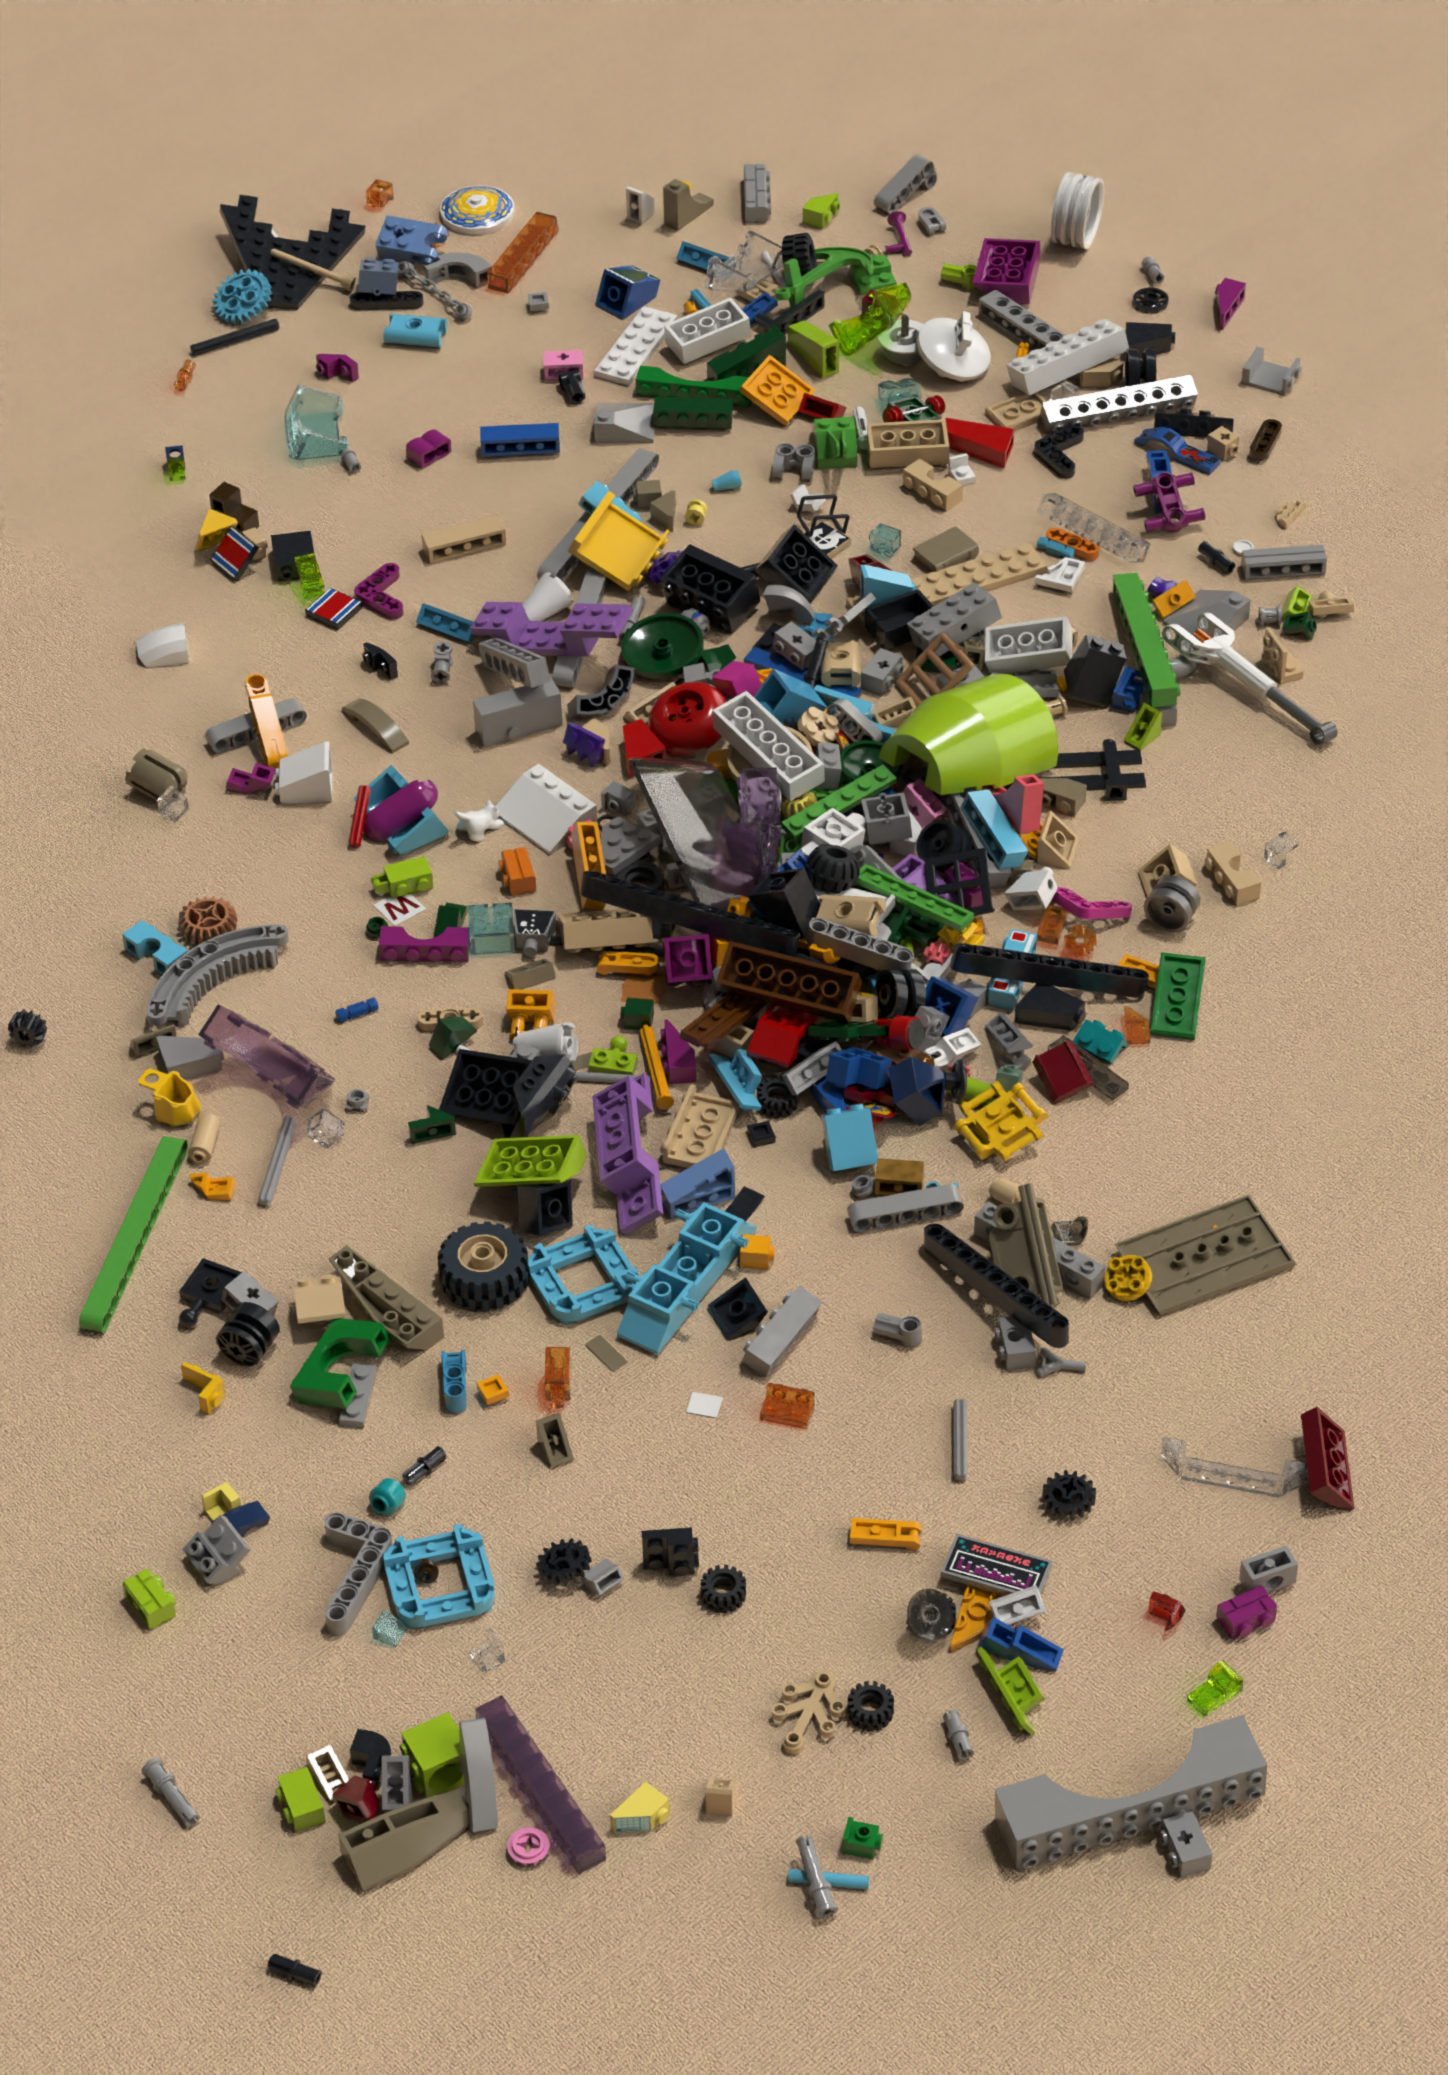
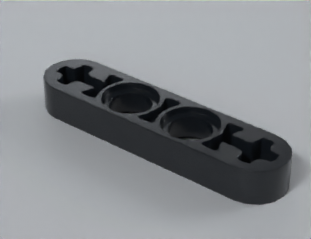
M397 291L396 295L380 294L379 296L374 295V293L356 292L349 297L350 306L354 310L418 309L424 304L423 294L419 291Z

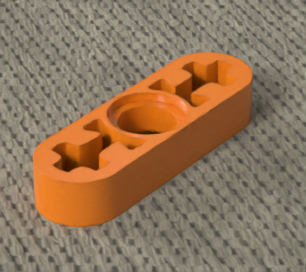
M1050 528L1046 532L1048 541L1053 540L1065 545V548L1067 546L1075 550L1074 556L1086 561H1094L1099 557V545L1093 541L1059 528ZM1069 543H1075V544H1077V545L1071 546V545H1068V544H1069Z

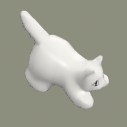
M490 800L487 801L482 810L465 813L455 812V816L459 819L456 825L457 829L462 832L468 831L469 839L475 842H481L484 839V831L486 829L497 830L502 828L504 821L497 819L500 814L498 807L492 805Z

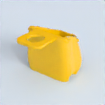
M149 1068L138 1079L139 1085L154 1090L155 1115L159 1124L164 1122L171 1125V1127L189 1124L193 1122L194 1117L201 1111V1104L193 1091V1086L181 1078L177 1071L165 1074ZM150 1075L159 1077L155 1083H147L145 1079Z

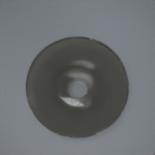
M923 1589L916 1592L910 1599L907 1607V1618L910 1627L919 1637L926 1640H936L945 1636L950 1630L953 1622V1611L949 1600L940 1591ZM924 1611H925V1612L927 1613V1615H928L927 1620H926V1618H925V1616H924Z

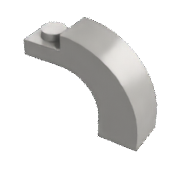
M469 253L442 254L437 256V262L424 266L425 279H430L434 283L447 278L460 277L469 280L478 288L493 282L492 266L483 258Z

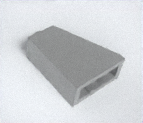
M173 1036L156 1037L158 1052L166 1074H169L171 1071H177L180 1077L185 1080L222 1070L221 1061L225 1060L222 1047H217L215 1039Z

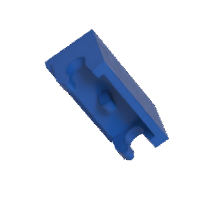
M1125 666L1113 691L1112 708L1135 713L1144 685L1142 680L1135 678V676L1142 678L1139 670L1130 669L1128 666Z

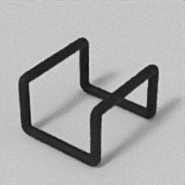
M814 495L801 498L797 518L809 537L813 536L816 522L821 519H832L838 530L843 534L846 533L850 516L848 514L833 515L837 495ZM833 498L829 515L815 516L809 530L801 517L804 501ZM838 518H845L843 529L837 521Z

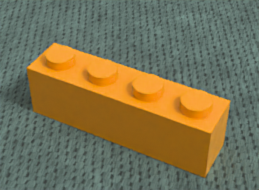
M576 822L571 834L579 892L584 871H596L606 874L598 822ZM580 895L582 910H604L606 903Z

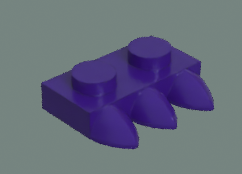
M572 722L567 725L563 743L566 744V750L569 755L577 750L579 760L582 761L588 756L589 764L593 767L601 758L605 739Z

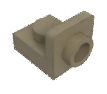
M1023 861L1020 867L1011 868L1010 885H1013L1024 873L1033 871V861Z

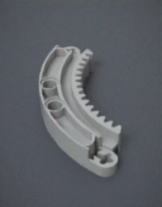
M278 924L238 929L216 936L189 950L165 971L154 987L146 1010L149 1024L160 1026L168 1019L178 1020L179 1026L188 1025L190 1023L189 1018L192 1017L191 1012H194V1006L198 1005L197 1000H202V995H207L206 989H213L212 984L218 986L219 980L226 981V976L233 978L234 972L240 975L243 969L249 972L250 967L258 970L259 966L266 969L268 965H271L272 968H275L278 964V946H283L289 941L287 927Z

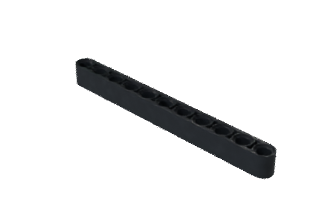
M596 871L583 872L580 895L724 940L797 957L800 934L796 931Z

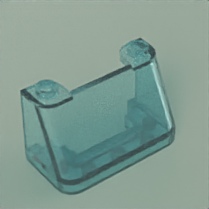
M297 385L284 416L289 458L304 460L341 456L342 452L349 448L347 437H339L337 420L339 416L343 415L345 408L342 405L341 396Z

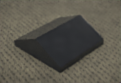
M746 1277L707 1305L729 1340L755 1331L768 1313V1310Z

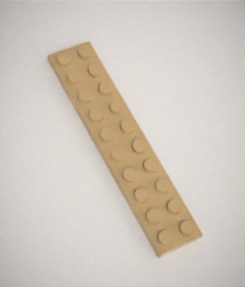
M1026 543L950 566L937 572L934 571L911 578L910 580L911 583H915L916 589H919L931 604L935 606L946 600L949 596L956 594L961 587L965 588L974 582L988 591L1034 577L1038 574L1047 573V565L1031 544ZM860 594L846 598V605L849 609L861 600ZM863 609L855 617L863 629H865V610Z

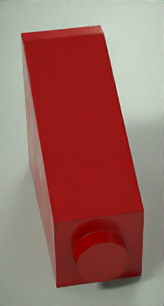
M642 719L623 725L624 751L629 778L667 763L666 747Z

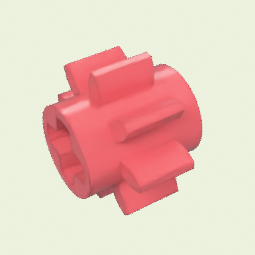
M940 941L931 943L930 947L926 946L923 954L926 957L925 962L927 964L938 963L943 966L951 955L949 954L951 949H949L947 944Z

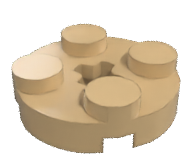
M810 707L799 718L798 729L800 733L803 731L806 735L805 738L811 745L817 747L818 743L827 742L834 744L837 740L835 733H838L839 729L837 726L838 720L835 716L828 715L815 707Z

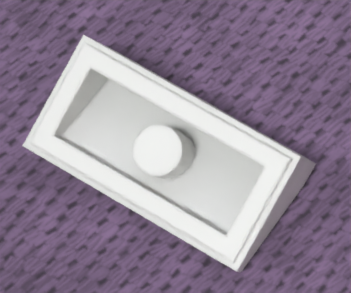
M1036 1585L988 1602L993 1617L1007 1625L1046 1612Z

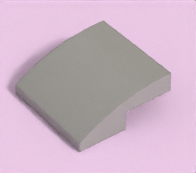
M1054 669L1013 672V676L1029 684L1040 697H1059V688L1056 683Z

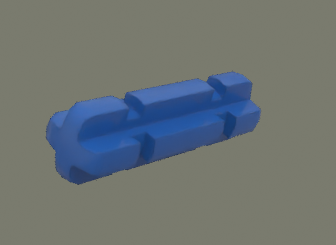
M373 997L367 999L365 1003L361 1001L346 1006L347 1009H344V1007L337 1009L335 1015L338 1022L348 1020V1017L352 1019L367 1014V1011L373 1012L378 1010V1002Z

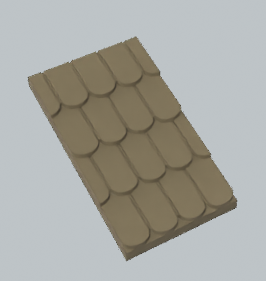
M1250 1195L1114 1244L1121 1256H1141L1149 1265L1152 1271V1282L1146 1294L1160 1315L1170 1314L1193 1303L1198 1304L1230 1289L1240 1288L1260 1278H1268L1297 1265Z

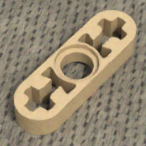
M474 1007L426 1009L419 1012L417 1019L418 1027L422 1031L430 1032L435 1030L438 1019L461 1016L475 1029H478L483 1025V1015L480 1009Z

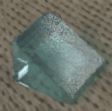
M383 1610L372 1627L373 1639L396 1647L408 1626L388 1611Z

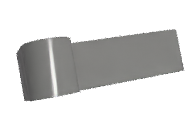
M919 154L914 155L876 195L874 205L891 214L920 185L928 189L934 187L937 182L934 163Z

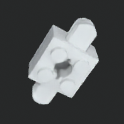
M831 808L804 827L801 852L808 858L809 854L816 847L824 844L838 845L852 851L857 845H863L865 818L857 813H852L846 817L834 808Z

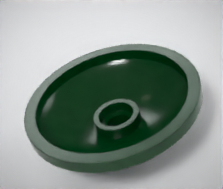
M864 740L854 742L846 746L840 754L841 773L851 782L883 764L898 779L902 773L903 764L893 767L878 758L884 743L878 741Z

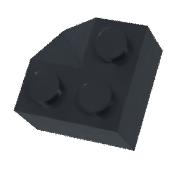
M571 1180L554 1184L517 1186L520 1232L540 1236L573 1226Z

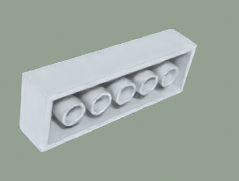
M1102 319L1090 327L1081 328L1075 334L1064 336L1063 339L1057 342H1050L1042 349H1036L1024 357L1015 358L1013 362L1006 365L1012 386L1030 396L1126 352L1129 345L1124 328L1107 319Z
M747 691L712 710L713 728L764 777H770L789 801L825 782L824 763Z

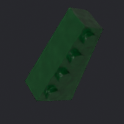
M774 324L769 327V331L764 334L758 333L754 336L755 339L746 344L742 342L732 352L726 351L708 361V380L716 381L732 376L750 377L769 355L786 367V336Z

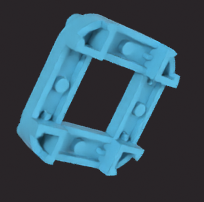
M593 1225L584 1226L583 1234L546 1248L543 1247L542 1243L534 1246V1251L528 1258L530 1280L551 1314L559 1319L562 1324H570L571 1322L588 1318L628 1302V1295L635 1288V1284L624 1280L627 1271L638 1275L636 1266L632 1267L616 1242L615 1233L611 1229L608 1231L593 1229ZM595 1255L611 1282L574 1296L571 1291H567L555 1270Z
M463 1524L453 1525L452 1532L406 1542L404 1536H400L395 1539V1543L384 1553L385 1573L396 1615L406 1628L426 1627L472 1617L488 1612L493 1608L495 1600L494 1578L491 1575L483 1546V1539L479 1532L475 1533L469 1529H464ZM460 1557L468 1590L420 1600L411 1567H414L422 1559H430L437 1562Z

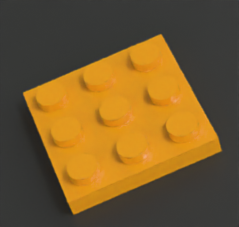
M769 355L741 386L739 392L786 426L798 412L804 393L813 395L816 389Z

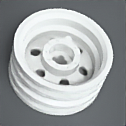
M1067 172L1064 175L1058 188L1052 213L1051 239L1053 243L1059 244L1061 242L1062 245H1069L1071 243L1073 247L1090 248L1096 236L1103 209L1104 181L1102 178L1094 179L1092 176H1087L1084 179L1082 174L1074 175L1072 172Z

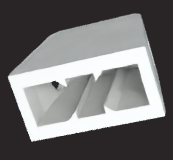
M1043 867L1041 871L1026 872L1004 893L1013 911L1046 909L1057 891V884L1053 878L1054 873L1052 869Z

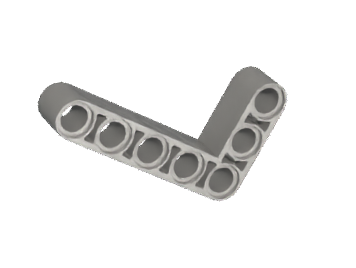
M334 1512L327 1515L324 1520L327 1541L332 1545L358 1553L325 1610L328 1632L333 1636H342L349 1631L385 1569L384 1553L393 1545L390 1530L385 1527L343 1513Z

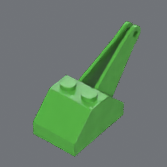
M854 417L814 419L812 432L818 469L857 466Z

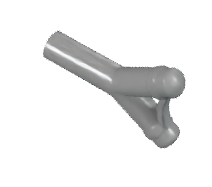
M1045 1347L1040 1350L1043 1363L1037 1369L1039 1376H1045L1059 1369L1086 1371V1362L1063 1360ZM1045 1359H1047V1360L1050 1361L1051 1363L1048 1364V1365H1045Z

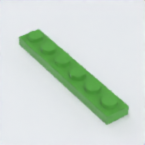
M883 764L782 821L781 828L793 841H796L803 837V830L806 825L831 808L843 814L861 804V799L871 798L896 784L897 778Z
M868 864L860 868V875L856 884L887 898L893 894L895 902L961 932L974 920L973 912Z

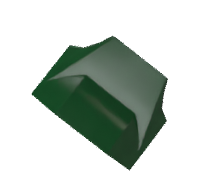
M729 644L717 648L703 650L698 662L704 663L706 672L714 669H720L721 671L734 661L736 656Z

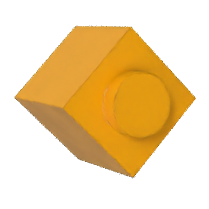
M743 1234V1238L748 1239L749 1243L745 1249L742 1247L740 1249V1267L769 1270L770 1260L774 1261L775 1246H771V1236Z

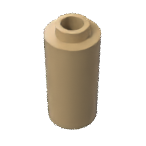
M203 1113L198 1117L188 1150V1156L195 1162H207L211 1157L221 1124L220 1119L214 1114Z

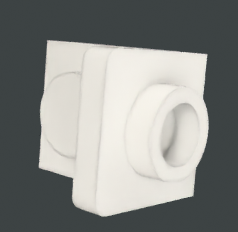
M966 453L949 458L948 474L951 478L963 484V486L976 482V476L968 465V455Z

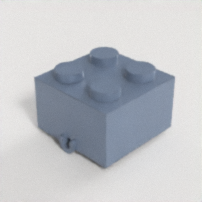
M370 257L361 260L358 292L374 293L376 296L380 294L396 295L399 262H395L393 259L376 261L375 258Z

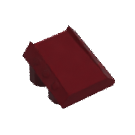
M1065 1040L1063 1044L1041 1055H1036L1032 1061L1041 1082H1043L1054 1104L1094 1085L1090 1073L1074 1043Z

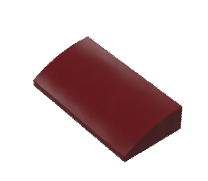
M1318 1407L1302 1413L1301 1422L1310 1493L1332 1506L1346 1510L1355 1509L1345 1431Z

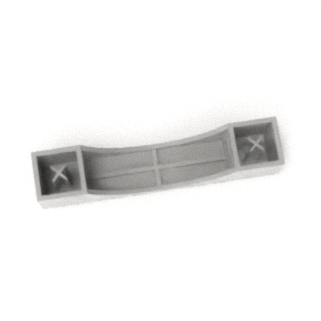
M1241 1715L1194 1729L1191 1749L1182 1766L1168 1780L1149 1791L1123 1798H1095L1065 1789L1044 1774L995 1789V1820L1016 1869L1032 1868L1045 1861H1055L1065 1855L1082 1853L1088 1848L1108 1845L1112 1841L1121 1838H1131L1144 1831L1157 1830L1162 1827L1163 1819L1191 1811L1194 1812L1195 1816L1207 1815L1220 1808H1230L1243 1801L1256 1800L1265 1795L1267 1764L1244 1716Z

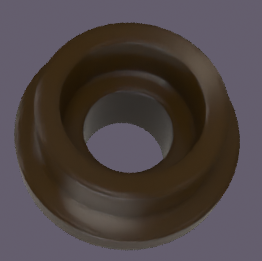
M422 1559L415 1565L413 1574L418 1581L431 1583L438 1578L439 1569L434 1561Z

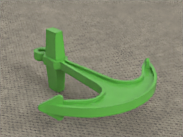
M850 247L815 249L816 260L825 259L826 261L802 277L797 259H790L785 262L784 288L775 290L776 300L780 301L788 299L790 308L804 300L805 286L848 265L861 266L864 272L871 278L874 271L873 258L863 250Z

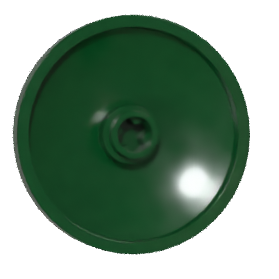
M674 613L655 614L638 621L626 632L621 643V652L626 666L635 668V674L651 679L670 678L683 673V667L695 665L704 650L703 634L697 623L686 616Z

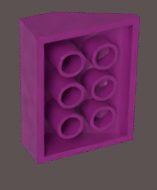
M984 238L972 285L987 293L997 290L1017 304H1030L1041 261L1040 241Z

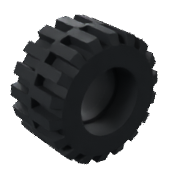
M809 233L784 236L782 241L783 266L790 259H797L801 277L817 267L815 247Z

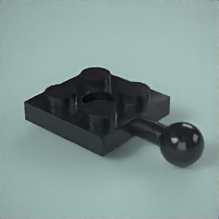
M202 1258L179 1291L181 1298L194 1302L190 1309H185L180 1313V1324L185 1328L194 1327L198 1321L197 1314L203 1306L222 1312L226 1307V1304L221 1300L224 1287L242 1272ZM212 1283L218 1284L215 1287H207V1285Z

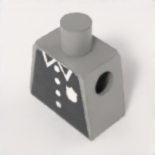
M514 909L516 948L523 950L524 954L530 957L535 956L537 951L548 950L551 935L554 936L557 927L556 911Z

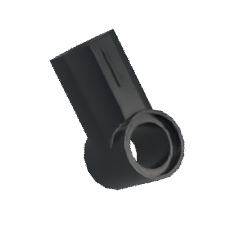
M579 370L559 373L561 390H565L570 402H573L575 405L581 404L586 399L582 387Z

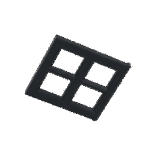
M985 848L925 859L929 893L938 896L957 891L958 906L965 909L963 890L981 887L983 905L967 908L966 910L973 912L974 916L995 911L992 904ZM978 859L980 878L961 881L959 863ZM953 864L955 882L937 886L935 867Z

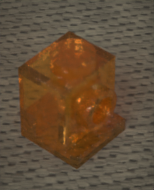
M376 179L366 190L367 203L371 207H384L389 200L394 199L393 184Z

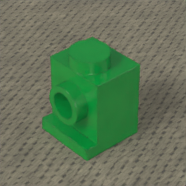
M848 1817L843 1835V1854L874 1860L876 1849L881 1850L884 1835L879 1834V1826L854 1821V1818Z

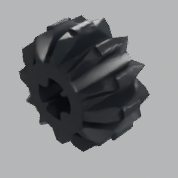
M24 1009L21 1012H16L8 1024L9 1036L15 1038V1042L22 1043V1046L27 1044L32 1048L34 1045H39L47 1033L46 1020L40 1019V1014L35 1015L32 1010L29 1013Z

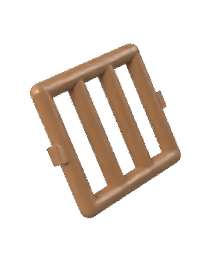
M941 633L898 677L895 683L906 695L905 699L911 696L917 707L922 700L905 683L913 674L919 678L933 695L955 688L974 668L973 662L963 653L964 650L960 645L955 644L945 633ZM942 643L964 665L956 675L934 653ZM927 659L949 680L941 690L920 668Z

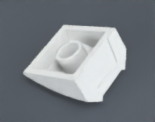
M184 623L160 628L137 640L138 658L147 668L189 663Z

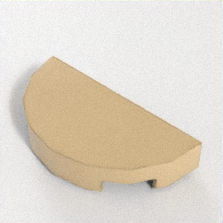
M1302 501L1287 504V502L1283 503L1276 512L1277 523L1284 529H1287L1306 509L1307 503Z

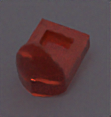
M1153 1591L1149 1598L1148 1614L1167 1621L1164 1631L1175 1627L1186 1612L1180 1601L1166 1594Z

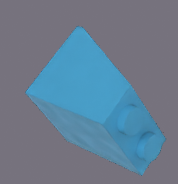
M774 668L753 696L782 725L784 724V719L791 722L792 718H795L796 722H798L802 714L810 707H815L823 712L827 708L810 684Z

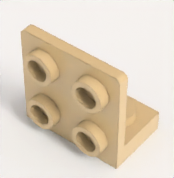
M1270 627L1265 628V636H1263L1264 647L1261 658L1263 663L1267 664L1271 670L1272 676L1276 677L1280 684L1303 678L1304 671L1287 647L1282 645Z

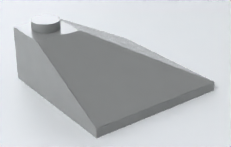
M598 403L594 419L595 442L654 443V403Z
M1199 590L1195 593L1196 598L1172 612L1163 620V624H1178L1193 635L1198 629L1196 622L1198 616L1204 613H1211L1235 631L1249 619L1251 599L1235 591ZM1203 618V624L1208 628V621L1206 618ZM1218 629V636L1223 635L1222 631Z

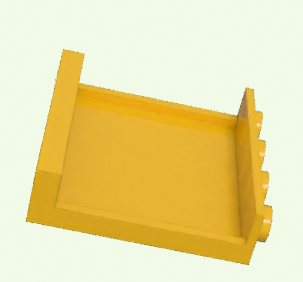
M608 491L574 539L568 552L627 591H630L633 585L637 587L643 578L641 573L646 574L651 567L650 560L653 562L660 554L658 549L663 550L667 544L668 539L666 536L669 530L667 529L663 536L653 531L612 504L611 502L615 494Z

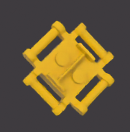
M996 1081L991 1084L989 1089L975 1098L959 1104V1108L966 1119L958 1120L954 1124V1129L967 1139L976 1150V1155L980 1159H985L994 1153L996 1157L999 1156L1005 1162L1011 1158L1013 1153L1034 1140L1038 1141L1043 1138V1134L1037 1125L1047 1119L1048 1113L1043 1108L1038 1107L1025 1092L1026 1088L1021 1083L1015 1084L1006 1093L1002 1085ZM993 1096H998L996 1100L974 1113L972 1111ZM1019 1098L1033 1116L1028 1118L1023 1108L1016 1102V1099ZM970 1128H972L976 1132V1134L982 1139V1141L985 1143L984 1145L974 1135Z

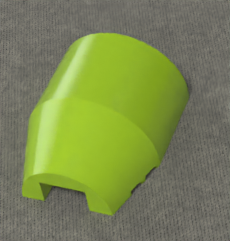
M993 674L923 700L884 743L878 758L895 767L908 762L910 752L929 763L925 786L939 795L964 792V789L968 787H974L976 791L981 790L982 786L992 785L994 789L1014 783V777L1035 775L1056 767L1058 737L1048 707L1029 684L1009 674Z

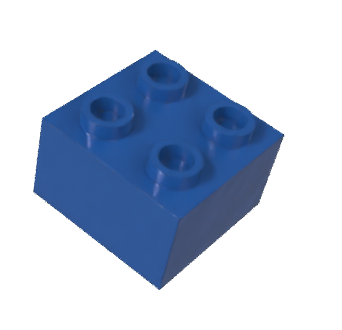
M931 976L926 986L925 1006L933 1007L950 1017L943 1030L945 1035L963 1030L979 997L944 978Z

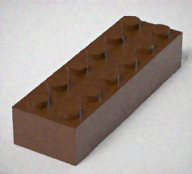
M729 941L716 984L721 992L849 1024L862 980L859 973Z

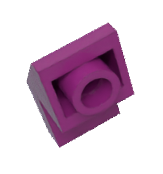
M316 355V369L326 378L331 379L342 374L352 382L359 379L358 363L347 355Z

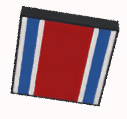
M231 526L211 560L233 579L239 581L260 547L236 527Z
M329 588L305 609V614L338 630L363 608L362 601Z

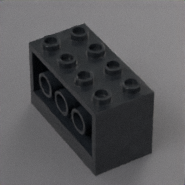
M691 544L685 548L661 576L666 602L669 606L682 611L697 609L709 618L710 624L716 626L721 631H727L731 634L736 631L761 601L755 574Z

